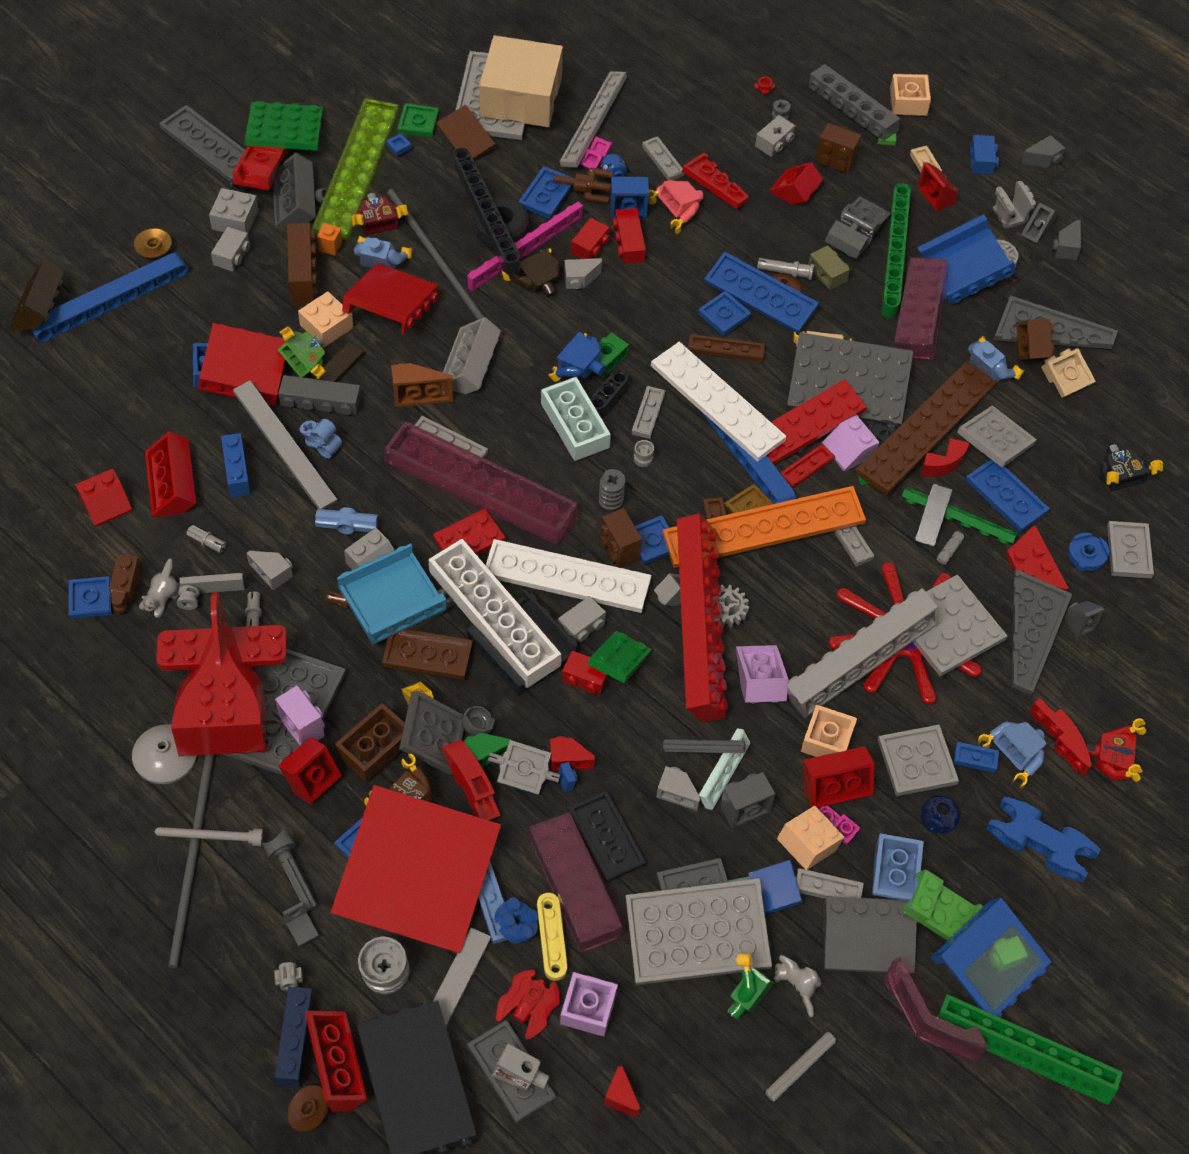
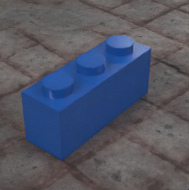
M241 433L221 436L230 497L251 495Z

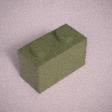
M828 245L810 254L808 265L814 264V273L829 290L848 281L850 272L848 265Z

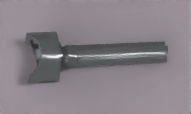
M282 829L274 840L261 844L269 859L279 858L299 900L305 904L306 912L314 910L318 905L290 853L296 847V843L289 830Z

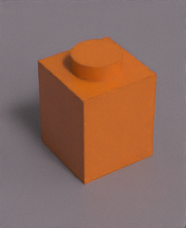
M324 223L317 235L318 251L336 256L343 243L341 228Z

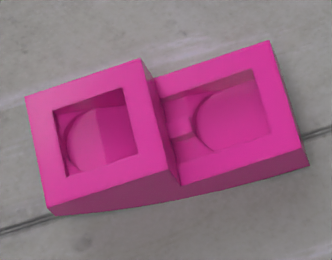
M595 137L590 149H587L579 165L588 169H598L604 157L608 155L612 148V143Z

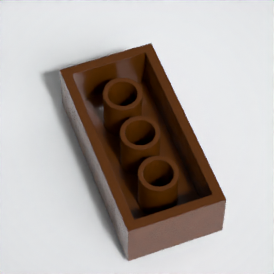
M310 223L287 224L288 280L292 306H304L314 301V297H318L317 286H314L317 283V271H314L317 268L316 257H313L316 254V243H312L315 242L314 230H310Z

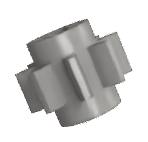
M293 962L282 963L279 965V970L274 971L275 985H280L284 991H288V987H298V983L303 982L301 967L296 968V964Z

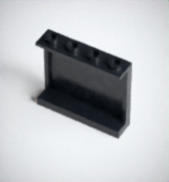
M524 589L523 597L516 602L561 653V666L564 665L571 652H577L578 643L576 639L571 635L569 636L562 624L552 618L549 610L543 608L538 603L537 598ZM474 625L467 629V639L473 640V647L518 696L548 676L546 675L527 688L524 679Z

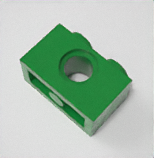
M612 332L599 342L602 357L600 363L606 366L603 374L599 375L603 379L628 357L629 344Z

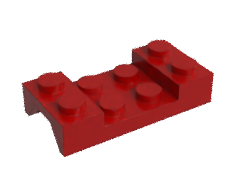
M247 146L233 170V184L269 190L274 182L275 171L280 162L286 160L290 149Z

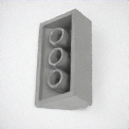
M486 317L459 329L443 373L452 375V390L455 392L468 394L479 390L482 386L483 377L488 370L489 361L493 356V350L498 343V337L501 332Z

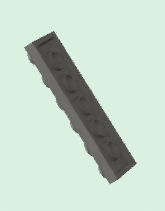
M187 105L159 123L160 129L230 182L233 178V170L245 151L244 148Z

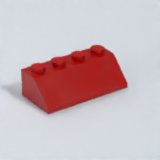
M169 431L145 451L152 517L182 514L196 504L188 438Z
M307 1011L305 1013L326 1103L332 1112L352 1111L366 1101L367 1097L346 1012Z

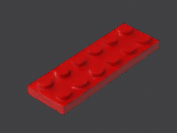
M846 379L772 421L771 423L786 435V441L766 456L775 465L833 431L841 422L867 411V406Z

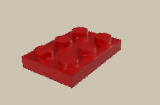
M485 508L433 534V539L441 551L463 539L477 556L490 550L494 539L505 542L504 534Z

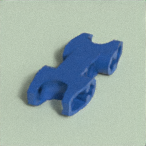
M1004 797L999 806L1011 817L1013 822L1004 823L991 819L986 829L1000 842L1015 851H1022L1027 846L1047 857L1045 866L1054 873L1075 881L1084 882L1088 872L1076 862L1074 856L1082 855L1096 859L1101 849L1083 833L1071 827H1064L1062 832H1059L1041 822V812L1032 805L1010 797Z

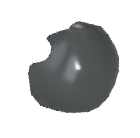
M480 706L468 708L462 718L463 727L470 735L490 733L495 722L490 712Z

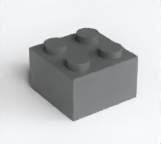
M763 772L757 775L754 773L738 783L736 781L729 783L724 788L720 807L731 828H735L770 813L775 792Z

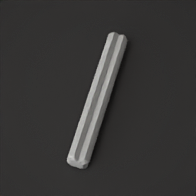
M826 1032L766 1090L765 1094L771 1101H775L835 1043L836 1038L830 1032Z

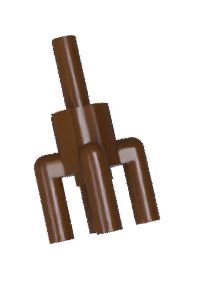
M589 168L587 175L576 173L575 178L554 175L553 182L574 185L575 191L584 192L585 200L608 204L609 197L591 193L592 190L596 191V189L610 191V183L598 182L594 179V176L612 178L613 171Z

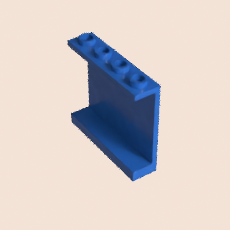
M984 214L918 247L922 262L948 305L958 303L963 298L974 295L979 290L992 286L997 281L1008 278L1016 272L1014 261H1009L989 229L988 220Z

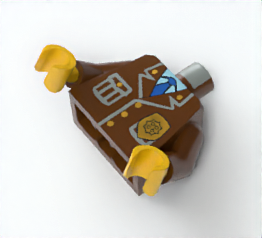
M408 754L412 763L407 764L402 758L401 764L404 768L410 769L411 772L406 771L389 790L432 803L430 797L432 790L429 781L420 767L415 766L416 760L414 755ZM367 797L364 799L366 806L369 800Z

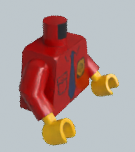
M1136 719L1132 726H1124L1101 734L1097 744L1086 742L1089 755L1096 757L1095 768L1097 770H1100L1111 780H1128L1131 777L1133 781L1137 782L1141 779L1138 773L1143 771L1139 765L1134 764L1137 735H1134V732L1139 735L1146 733L1145 727L1138 728L1146 724L1144 720Z

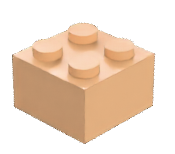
M893 74L890 87L892 113L895 115L928 114L931 101L928 75Z
M328 291L298 311L300 326L313 337L316 335L320 336L323 340V347H326L353 328L352 313L342 312L343 305Z
M816 705L801 752L819 757L846 751L857 718Z
M813 806L787 822L777 839L802 867L808 870L836 852L844 836L816 806Z

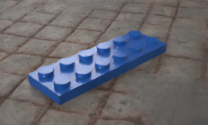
M725 251L704 279L706 284L721 292L726 290L737 301L797 334L801 332L819 307L817 301Z

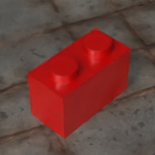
M590 218L571 241V254L581 259L597 257L603 245H607L610 240L609 226Z
M572 651L562 670V681L569 686H577L590 694L601 696L610 676L588 665L590 657Z

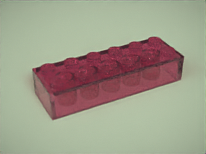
M910 257L894 346L895 348L913 351L912 358H934L948 279L947 259Z
M567 812L530 826L529 840L553 893L559 899L560 909L580 953L622 937L623 926L571 813Z

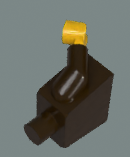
M547 248L521 261V269L518 274L508 275L502 271V276L505 281L512 280L530 289L532 292L542 289L548 297L556 292L552 283L558 277L560 261L551 253L552 250Z

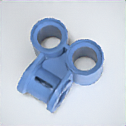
M322 419L319 423L306 421L300 426L301 433L306 437V444L309 447L317 448V451L325 458H331L342 445V440L334 434L336 431L335 425L327 419Z

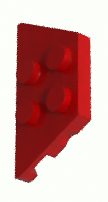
M1033 526L1007 550L1006 557L1014 571L1017 569L1064 591H1068L1069 588L1037 527Z

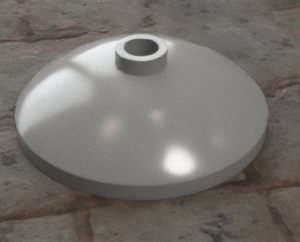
M171 724L158 725L148 729L137 739L133 747L132 762L134 768L143 779L151 783L169 784L184 778L196 763L197 756H178ZM163 745L166 746L164 749H159Z

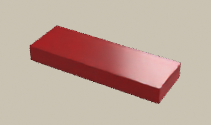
M821 444L784 469L780 474L793 489L834 461L835 455Z

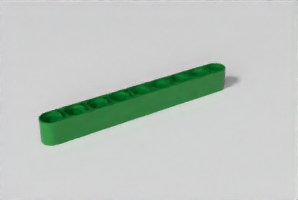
M899 183L895 186L891 202L881 314L886 318L897 316L901 301L911 192L910 187L904 183Z

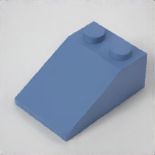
M879 834L874 856L872 895L910 901L913 898L918 885L915 876L916 873L921 872L924 841Z

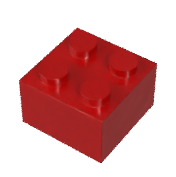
M311 737L278 765L294 794L309 804L342 776L326 746Z

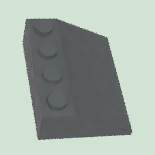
M826 896L823 904L824 970L914 974L917 921L902 912L903 907L909 901Z

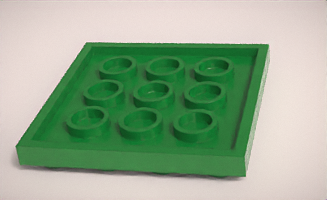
M252 102L245 135V146L318 151L323 107L317 105L282 104L279 102Z

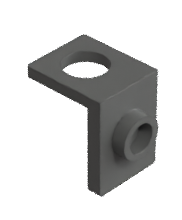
M303 902L283 912L285 923L298 947L319 937L306 913ZM299 910V911L296 912L295 914L290 915V914L293 913L294 911Z

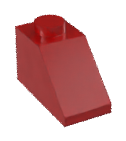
M558 736L550 739L551 771H558L560 764L569 762L571 769L574 770L594 769L595 756L573 738Z

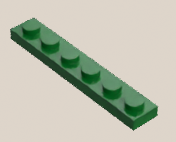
M907 487L904 489L902 497L906 498L905 501L910 504L916 505L918 503L923 505L925 509L929 495ZM948 504L944 518L953 521V519L961 521L960 524L964 527L972 528L973 526L980 529L979 532L983 535H994L998 537V541L1005 544L1013 543L1018 534Z

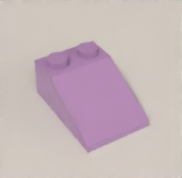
M777 645L736 646L741 690L745 702L787 701L788 691L786 685L789 679Z

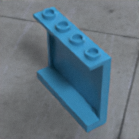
M411 544L401 546L387 555H381L376 560L364 563L359 568L344 572L337 577L340 592L372 645L446 610V598L442 593L438 594L414 556Z

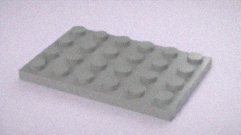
M470 51L456 110L467 105L489 136L522 140L525 123L480 116L479 85L488 53Z
M759 879L626 895L636 985L743 972L744 967L737 966V955L741 953L751 955V967L758 970L772 968Z

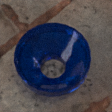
M933 796L923 804L920 816L927 829L937 834H947L958 826L960 809L952 799L946 796ZM939 805H944L949 809V813L942 815L936 808Z

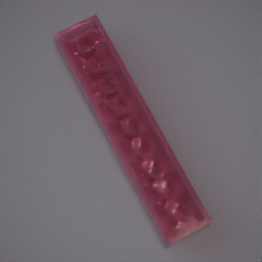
M406 421L384 449L386 463L481 509L485 508L487 512L556 545L560 543L577 517V502Z

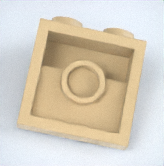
M1078 348L1073 351L1067 349L1061 352L1058 358L1052 356L1044 361L1046 364L1041 367L1049 383L1054 382L1062 398L1096 382Z

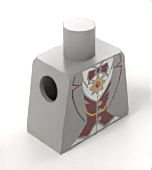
M510 1044L506 1045L491 1075L523 1090H527L531 1083L544 1089L549 1075L537 1070L540 1065L539 1060Z

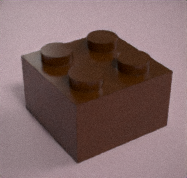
M828 123L820 136L816 162L849 174L857 158L861 135Z
M1050 319L1016 322L1018 360L1052 357L1054 343L1051 342L1053 325L1050 323Z
M623 508L602 516L599 541L603 548L606 547L611 563H615L618 568H623L640 561L642 538L625 509Z

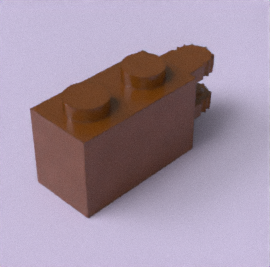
M117 555L109 592L114 612L118 614L125 612L127 604H134L142 570L138 556Z

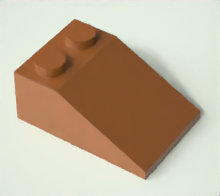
M411 363L391 365L395 407L453 401L452 375Z

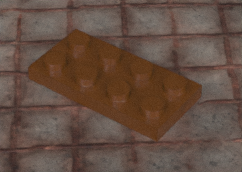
M405 629L388 637L382 667L465 680L473 640Z

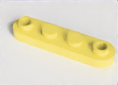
M544 893L537 901L544 972L550 980L559 981L567 973L560 902L555 894ZM550 904L552 908L546 909L544 906ZM557 967L560 971L554 973L552 969Z

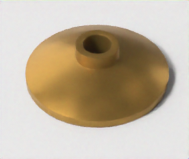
M155 228L142 231L134 240L136 252L145 258L161 257L170 250L172 245L170 235L164 230Z

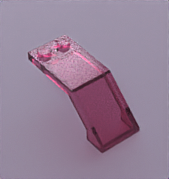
M901 957L892 960L885 976V983L887 988L893 991L916 1037L974 1064L979 1062L988 1046L978 1027L975 1026L964 1030L931 1015Z

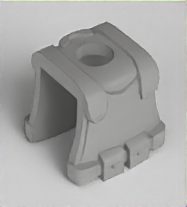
M1022 181L1016 182L1013 203L1001 186L996 188L995 194L997 199L992 210L998 215V219L1004 228L1014 227L1027 222L1029 212L1035 207L1034 196Z

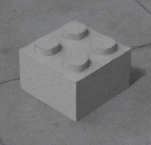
M221 188L209 214L212 230L224 232L227 227L249 233L259 211L257 196Z

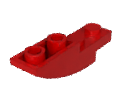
M1038 699L1031 708L1030 713L1032 717L1047 729L1050 736L1057 739L1054 745L1057 753L1064 757L1076 772H1079L1083 777L1086 776L1092 764L1087 746L1079 730L1062 709L1055 713L1042 699Z
M458 740L441 747L458 787H463L475 816L488 821L501 816L492 797L495 792L481 765L462 740Z

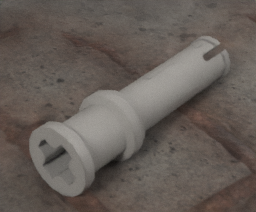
M759 258L757 269L791 274L794 278L799 276L812 280L814 264L805 265L800 264L798 261L787 263Z

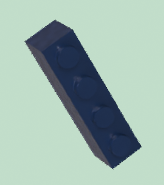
M288 987L275 1071V1080L279 1087L301 1088L309 1035L305 1013L312 1011L314 1001L312 989Z

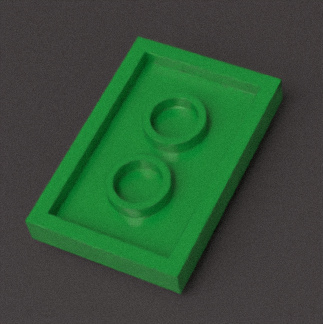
M615 631L589 658L588 665L625 683L650 656L652 649L624 633Z

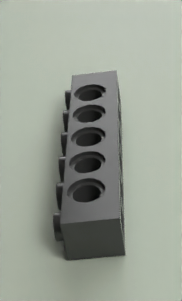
M826 64L810 73L809 87L835 105L875 136L885 141L898 132L900 124L898 116Z

